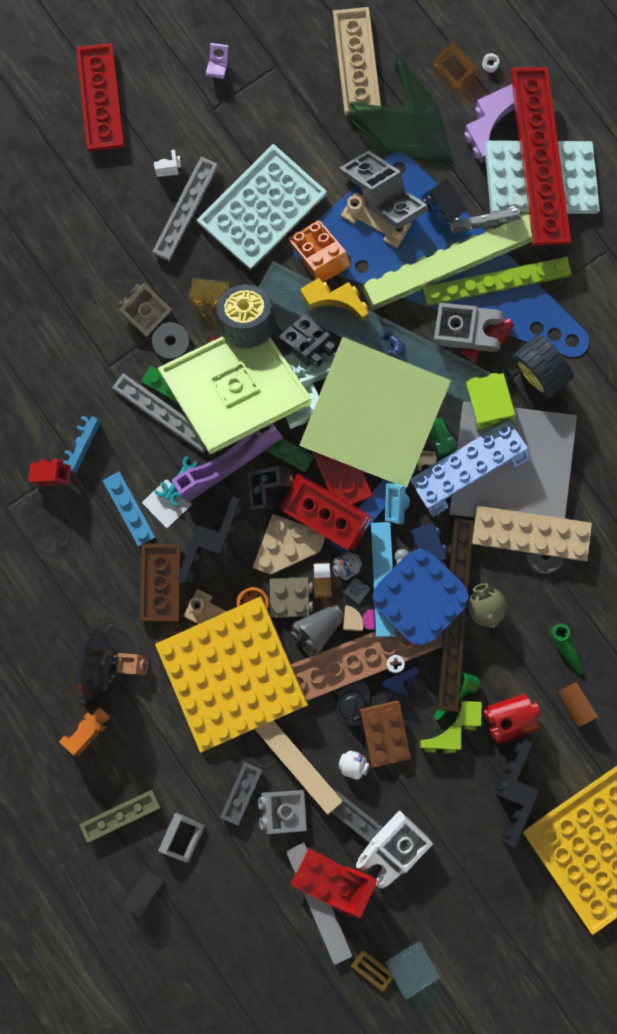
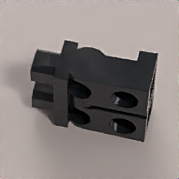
M305 314L293 324V327L290 326L279 336L281 348L285 351H290L300 361L304 362L307 367L312 364L318 368L324 362V358L321 356L324 352L329 356L336 352V345L331 341L330 334L325 332Z

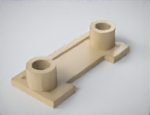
M356 191L348 199L347 206L341 214V217L353 224L359 219L385 234L386 236L383 241L395 248H398L412 225L409 222L399 228L401 232H397L395 226L367 208L364 196Z
M197 589L193 598L189 601L184 617L201 624L227 611L211 604L212 596ZM196 603H199L200 607L195 608L194 605Z

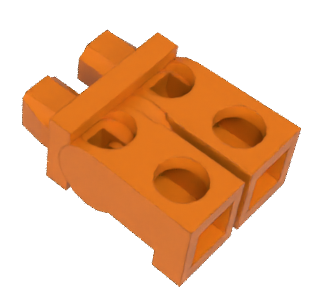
M98 707L93 714L87 713L84 716L86 720L79 723L78 730L71 737L64 736L59 742L71 754L79 756L97 737L99 732H103L106 729V726L103 724L111 716Z

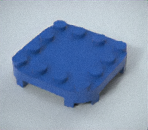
M423 549L412 551L406 555L378 583L373 594V602L377 611L407 641L417 645L432 642L463 611L469 598L463 583L433 554Z

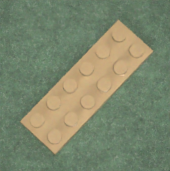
M369 7L333 10L344 114L381 111Z
M477 506L472 544L586 562L588 559L592 523Z

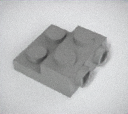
M304 790L261 793L262 797H259L258 805L262 809L263 818H260L259 825L265 834L306 831Z

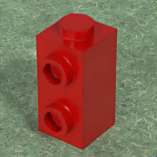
M52 459V462L39 460V463H31L28 482L41 486L68 485L71 465L64 464V461L60 459Z

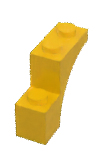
M320 278L300 289V296L309 310L327 305L338 306L350 311L361 323L368 319L369 309L366 303H361L358 298L359 293L354 286L351 287L349 282L329 293L330 289L326 282L322 283Z

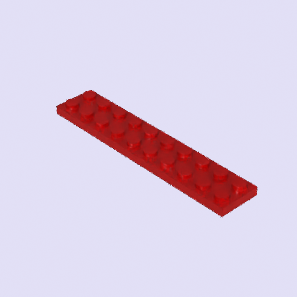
M548 67L512 68L510 74L533 246L568 245L571 243Z

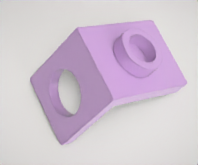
M210 43V61L206 76L224 78L228 66V45ZM221 49L224 52V56L217 57L214 54V50Z

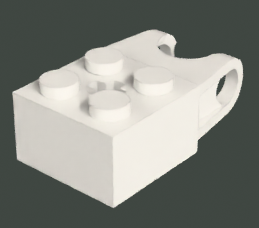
M399 810L372 839L359 857L356 866L360 871H364L372 865H382L376 885L379 888H384L402 873H406L433 843L427 835Z

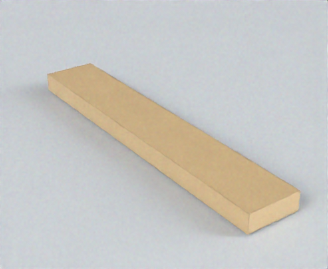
M274 720L255 728L258 734L327 814H330L343 802Z

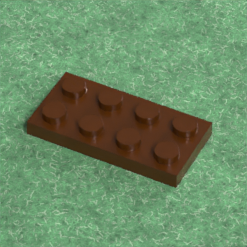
M142 544L141 622H179L180 584L177 579L180 574V544Z

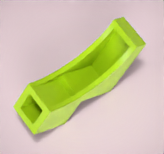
M461 701L457 717L448 730L435 738L420 740V748H424V752H436V748L444 749V753H456V749H461V726H464V730H476V726H481L482 702Z

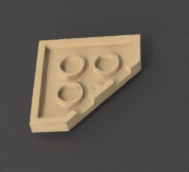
M273 514L253 569L272 575L312 555L320 553L326 537L310 527Z

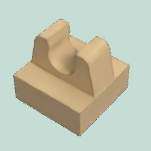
M421 452L417 462L418 471H422V466L425 464L429 467L436 465V452Z

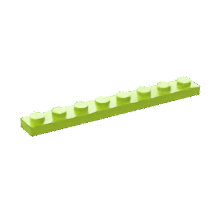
M564 257L425 286L422 288L426 307L438 305L439 303H447L570 277L572 273L568 258Z

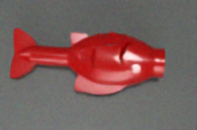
M507 318L500 324L486 326L483 332L489 337L498 339L500 344H502L509 336L514 324ZM463 350L462 354L475 366L477 355L482 350Z

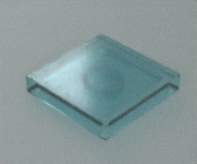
M420 941L385 962L405 999L410 998L440 978Z

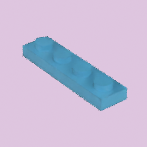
M117 472L102 480L138 547L156 539L121 473Z

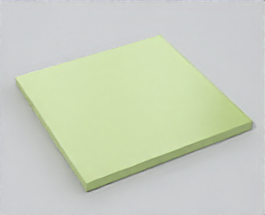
M222 336L158 368L161 376L209 454L312 403L311 397L270 337L259 346L240 348L228 343Z
M342 337L299 446L395 484L404 485L407 488L451 380Z

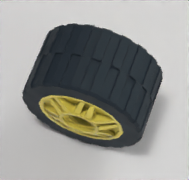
M248 284L237 285L228 289L218 299L216 314L221 335L228 343L235 347L252 348L261 345L272 336L276 323L273 303L269 294L263 288Z
M534 336L513 354V361L520 373L537 392L546 398H551L574 378L573 370L564 356L543 336Z

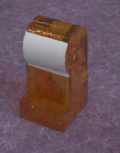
M329 562L314 563V599L332 598Z

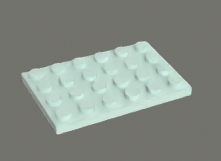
M486 141V167L491 213L516 207L520 209L522 214H529L519 141ZM558 141L567 214H597L599 212L593 142Z
M273 144L197 219V223L251 271L325 197L327 191Z

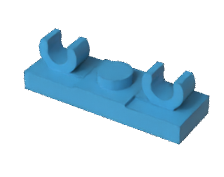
M81 417V420L85 421L86 425L84 427L77 425V429L84 433L74 443L75 452L74 454L68 450L64 452L70 456L68 461H64V464L71 465V472L75 474L100 425L99 420L95 417H91L90 421L87 417Z

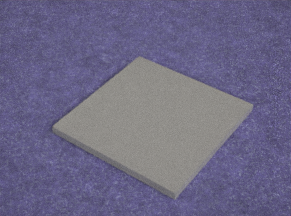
M463 401L457 450L497 427L493 426L476 430L471 402ZM514 408L515 418L511 424L527 446L531 459L516 468L511 461H508L451 496L449 515L475 518L476 507L484 506L565 519L577 415Z

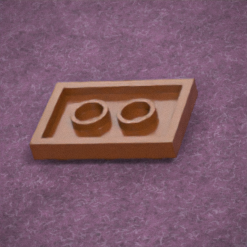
M398 700L360 709L372 768L411 759Z

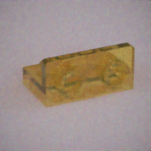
M192 278L189 300L195 305H204L205 303L216 307L218 299L229 289L230 284L229 282Z

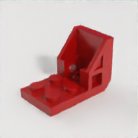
M308 848L290 885L347 916L360 918L378 880L352 868L343 867Z

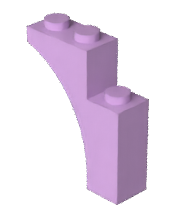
M512 84L477 100L474 110L478 120L465 127L464 139L467 143H470L473 148V156L475 159H479L480 163L486 162L485 142L489 141L491 131L502 117L515 109Z

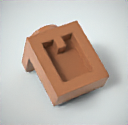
M118 653L117 673L146 675L148 656Z

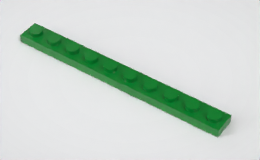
M150 365L141 380L142 384L177 402L159 370ZM284 439L279 440L265 450L266 453L304 474L314 459L313 455Z

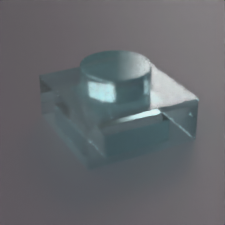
M354 578L343 594L357 604H360L371 588L357 578Z

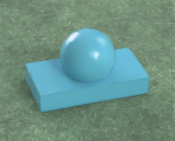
M395 483L386 484L385 521L396 524L404 523V513L410 505V499L405 494L406 486Z

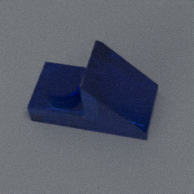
M415 667L381 682L380 685L385 689L409 697L402 682L405 681L406 684L416 681V676L420 674L419 670Z

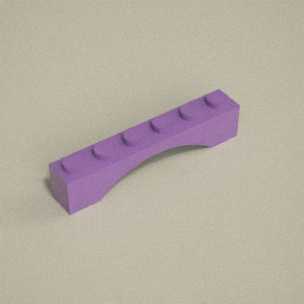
M272 423L242 438L230 450L204 465L187 469L172 479V482L180 495L189 503L283 437Z

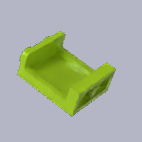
M493 373L484 378L475 377L466 381L465 389L469 394L475 416L476 430L498 426L507 420L510 423L514 422L515 412L504 373Z

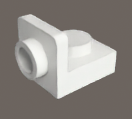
M171 150L172 160L162 159L154 162L157 177L178 174V167H181L180 156H176L175 150Z

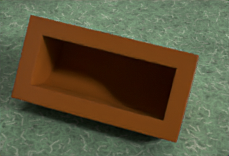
M577 682L556 693L576 727H580L598 717Z

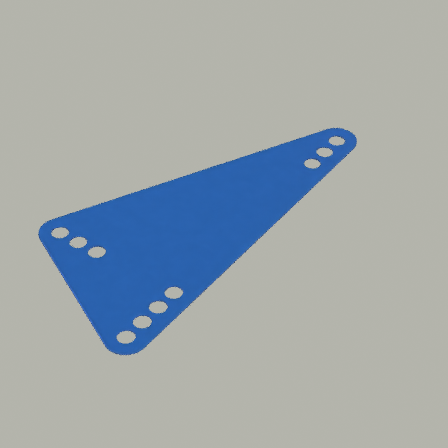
M394 153L384 160L392 166L398 162L405 165L406 171L402 174L404 189L419 200H422L421 196L438 185L410 156L404 153ZM358 185L318 219L351 258V267L337 275L366 285V282L375 278L377 280L382 278L387 272H396L403 265L417 263L416 261L426 256L428 258L433 256L438 250H447L454 243H463L473 235L479 236L484 234L482 228L453 234L449 223L445 225L444 222L437 218V211L435 209L431 212L428 209L426 213L411 221V227L398 248H395L383 241L386 235L359 219L353 224L341 217L343 210L347 206L348 199L353 196L355 191L363 195L362 188ZM464 212L455 219L461 218L462 220L471 217L466 212ZM293 248V251H294V254H295L296 258H297L300 262H302L301 259L299 258L298 254L296 253V251H295L294 248ZM505 253L436 284L520 266ZM363 260L368 263L369 269L367 272L359 273L356 271L355 264L358 261ZM538 283L447 302L448 304L477 306V308L502 311L505 314L504 320L508 318L514 324L509 336L525 342H529L536 336L530 331V326L534 322H539L544 327L540 336L546 338L562 355L567 357L582 355L589 345V337L586 331ZM422 290L403 297V299L426 306ZM439 304L428 307L438 311ZM556 328L560 330L561 338L558 341H552L548 338V331L550 329ZM573 334L578 337L579 344L576 347H569L566 344L565 339L568 335Z

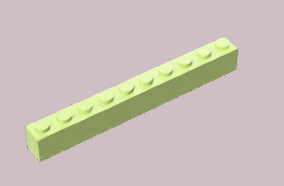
M522 214V220L502 223L498 228L494 229L492 227L485 230L484 234L479 236L473 235L463 243H454L447 250L441 249L436 251L433 256L428 258L425 256L418 259L417 263L403 265L400 267V270L387 272L380 279L376 280L374 278L367 281L363 292L372 310H376L422 290L425 286L436 284L532 242L529 214Z

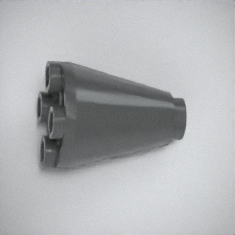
M336 605L328 607L292 624L293 632L290 635L295 642H300L304 652L309 657L317 655L342 622L344 614Z

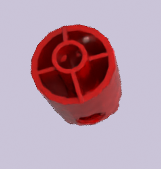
M525 693L487 706V709L483 710L486 720L492 726L489 728L490 734L497 743L501 744L538 731L536 718L541 717L540 709L536 702L530 703Z

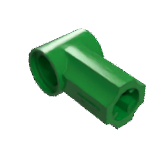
M442 417L436 418L430 430V435L436 455L440 458L456 452L457 448L452 436L448 434Z

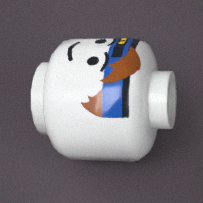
M348 751L341 756L339 769H341V773L344 776L358 780L362 775L367 774L369 764L365 755Z

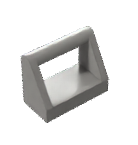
M175 813L158 851L189 863L205 825ZM181 821L196 827L184 855L169 849Z

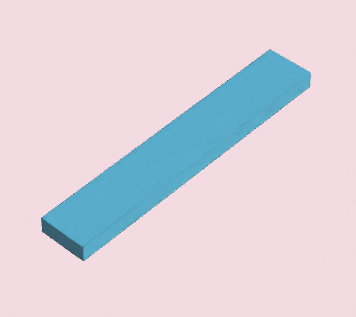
M390 522L371 523L374 589L393 569ZM375 608L376 638L396 637V628Z

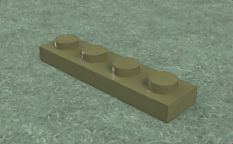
M150 790L79 825L88 843L161 807L153 790Z

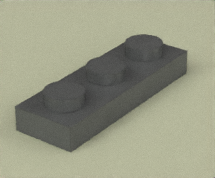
M246 762L243 763L220 818L239 825L262 769Z
M336 790L335 793L343 802L332 813L368 842H371L383 827Z

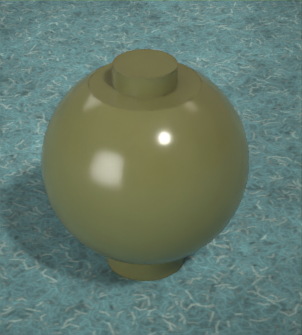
M488 584L475 586L473 588L474 593L468 601L470 617L481 626H497L505 617L507 611V603L504 596L498 590L489 588Z

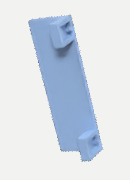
M507 420L437 462L436 465H432L412 477L410 481L425 503L431 516L434 517L449 508L445 501L448 497L508 461H511L516 468L531 459V455L510 421Z

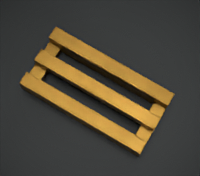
M362 949L359 956L351 964L353 969L382 992L395 976L394 973L364 949ZM363 956H365L368 960H370L373 964H375L378 968L385 972L389 977L385 978L382 974H380L377 970H375L372 966L365 962L362 959ZM360 962L363 966H365L368 970H370L373 974L380 978L384 982V984L381 985L369 974H367L364 970H362L359 966H357L358 963Z

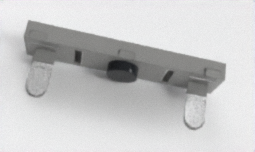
M510 195L508 197L509 210L491 214L490 212H483L477 217L462 220L460 215L454 221L449 222V225L454 234L522 220V213L519 208L515 207V197Z

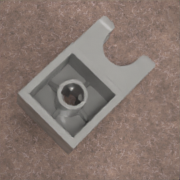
M439 303L434 336L435 346L496 352L500 350L499 340L487 336L483 331L488 325L502 323L505 314L500 310L477 308V306Z

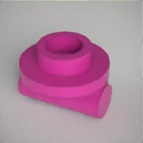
M367 610L362 617L363 625L368 630H375V610Z

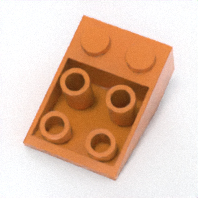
M320 220L288 238L314 280L320 278L323 283L351 267L346 251Z

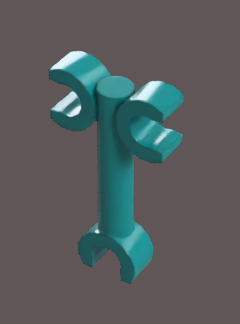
M184 457L182 462L183 468L178 475L187 469L197 467V462L194 461L193 465L188 466L187 461L189 457ZM161 482L160 485L165 490L161 493L155 490V494L158 497H164L169 500L174 507H178L179 505L174 502V498L180 497L183 499L179 492H176L177 488L174 483L168 489L167 484Z

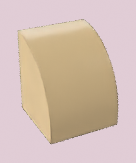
M345 605L343 630L362 632L363 620L360 613L353 607Z

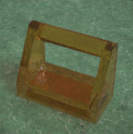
M453 42L432 62V65L455 90L459 89L480 71L458 45ZM451 54L467 70L458 81L441 64Z

